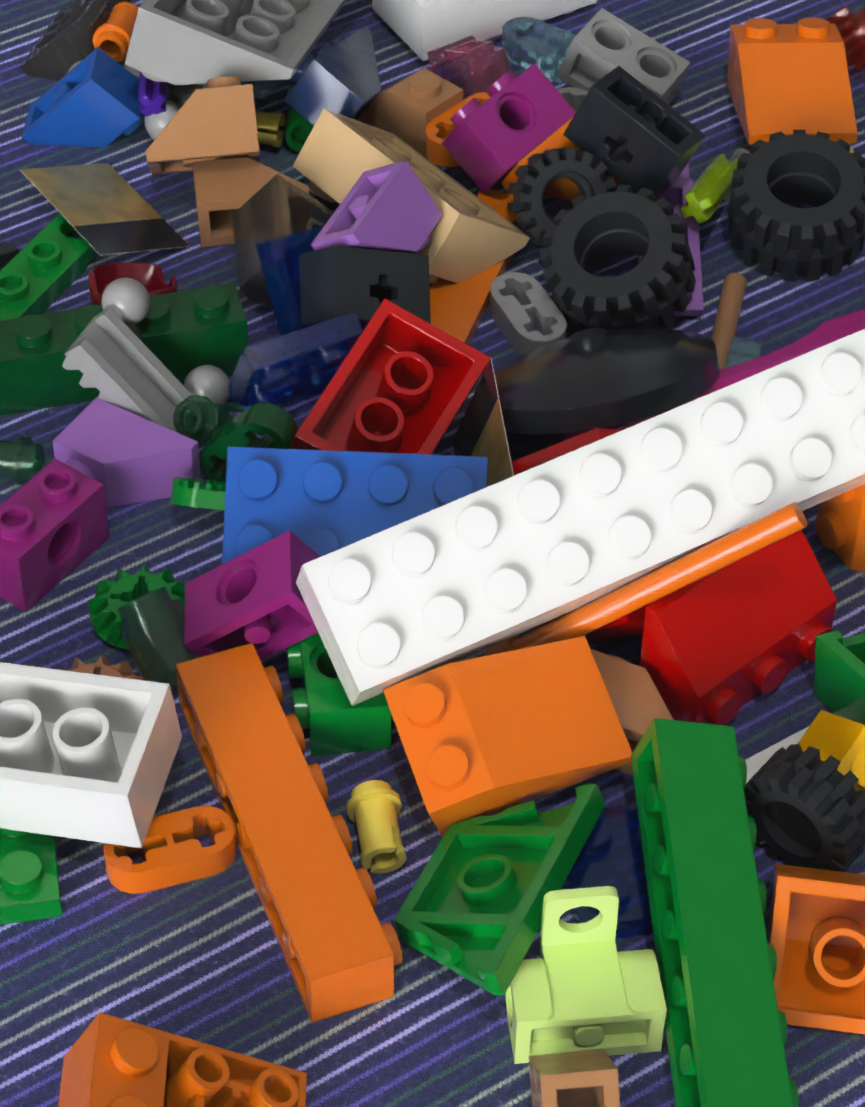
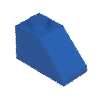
M97 47L30 105L22 139L31 145L106 147L121 134L124 136L130 135L144 118V115L139 111V79L101 48Z

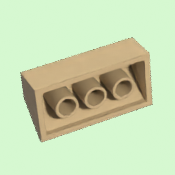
M325 108L322 110L293 164L296 170L310 180L308 187L312 193L328 202H338L341 204L363 172L406 160L443 214L429 235L430 241L428 245L418 253L429 255V283L435 284L439 278L455 283L466 280L521 250L530 239L522 230L395 134Z

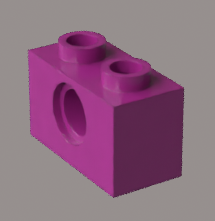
M535 63L518 77L511 70L508 71L486 91L491 98L482 105L476 98H473L450 119L456 127L441 144L484 194L504 179L520 160L569 121L576 113Z
M54 459L0 505V598L28 612L110 538L104 484Z
M289 530L185 583L184 646L197 656L203 657L253 643L261 661L318 633L296 584V580L303 564L321 556Z

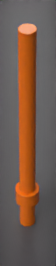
M793 502L519 638L515 635L487 647L486 654L482 656L584 636L807 527L804 513L799 505Z

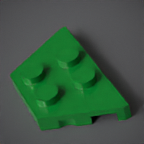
M585 784L575 787L577 799L574 803L540 813L535 800L508 807L495 815H481L451 824L394 919L403 942L491 994L504 996L541 927L544 895L550 891L561 890L605 807L598 785Z

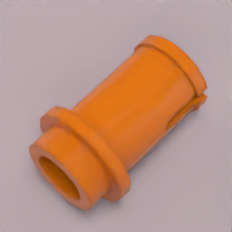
M129 2L116 4L108 21L99 26L93 35L94 48H101L117 62H123L126 59L138 12V7Z

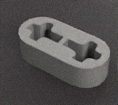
M511 272L504 273L492 281L489 300L490 315L519 356L550 343L566 339L567 322L565 317L542 285L533 276L525 273Z

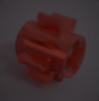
M844 6L826 20L830 24H835L841 35L845 47L847 67L854 63L858 70H864L865 7L854 13L849 6Z

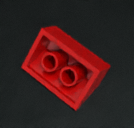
M384 299L295 434L291 449L432 455L485 371L491 357L391 301Z
M802 529L646 606L640 667L647 669L674 720L725 726L747 702L761 692L768 694L774 691L782 683L786 675L804 661L815 660L816 636L833 632L832 625L837 599Z

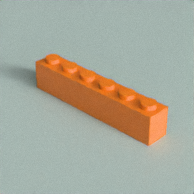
M253 643L175 664L179 708L220 806L234 821L236 844L311 1023L394 997V966L401 965L403 962L397 934L390 922L380 925L374 911L377 908V898L371 877L365 867L355 870L349 856L352 855L353 849L346 822L341 814L332 817L326 806V803L329 802V795L323 772L317 763L308 765L303 755L306 752L304 734L297 716L294 713L285 716L281 704L284 702L283 691L275 668L273 666L263 667Z

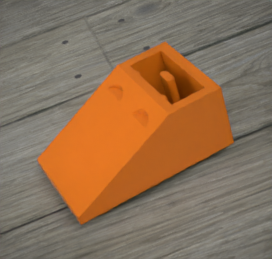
M99 1012L64 1056L58 1107H305L307 1073Z

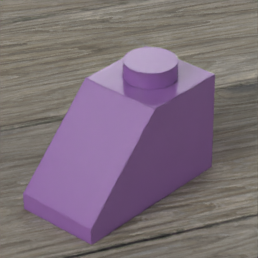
M405 160L363 172L311 243V246L314 250L332 246H345L418 254L428 245L430 241L429 235L443 214Z
M97 397L53 440L55 459L104 484L105 501L108 508L171 497L173 477L201 478L198 441Z

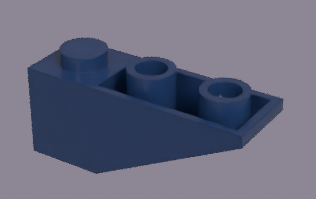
M363 27L351 36L343 32L331 46L326 43L314 57L309 54L292 78L289 79L295 85L284 101L313 126L324 108L358 121L381 91L371 31Z

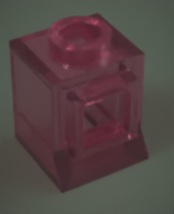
M468 36L427 52L432 72L463 89V100L473 94L486 92L500 77L510 71L506 48L494 46L493 42L476 40L473 36Z

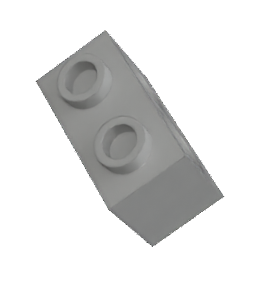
M601 8L572 39L557 78L572 87H578L589 92L592 85L617 66H620L669 105L674 100L691 62Z

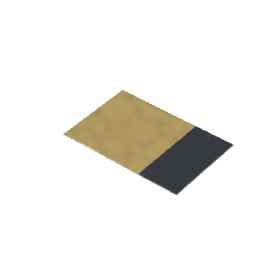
M109 163L20 169L25 177L100 256L190 247Z
M491 358L453 439L455 456L488 457L487 487L514 476Z

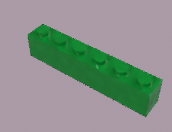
M654 718L631 754L656 958L667 1008L665 1028L675 1107H798V1089L794 1080L788 1077L784 1051L788 1033L787 1020L784 1012L778 1009L774 987L777 956L774 946L767 942L763 917L767 899L764 881L761 878H757L753 853L757 835L754 818L748 816L744 788L747 778V766L744 757L738 755L734 726Z

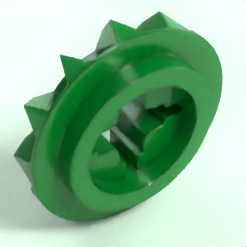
M144 564L139 573L130 575L119 568L114 581H98L96 596L88 600L89 616L93 630L102 640L112 646L134 651L150 650L174 641L184 632L185 583L176 582L170 569L158 574H152L146 564ZM146 597L149 599V603L145 605V610L141 611L140 618H135V611L132 610V606L135 605L137 598Z

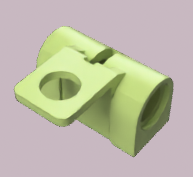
M602 886L554 890L544 895L540 939L541 958L523 960L505 993L514 1064L529 1063V1055L604 1049L608 1056L661 1051L667 1008L656 956L653 949L617 952L615 937L619 897L615 887ZM588 906L600 911L594 919L583 923H567L560 919L561 915L566 911L576 907Z

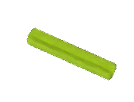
M720 154L712 160L685 194L687 201L680 208L681 214L685 219L694 216L700 224L706 222L731 190L733 171L737 169L738 159L728 161L724 154Z

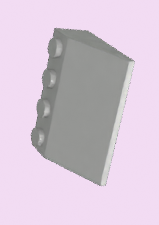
M145 0L138 8L124 65L141 71L142 75L150 80L168 82L173 85L207 84L209 79L231 76L240 77L241 82L291 79L347 0Z

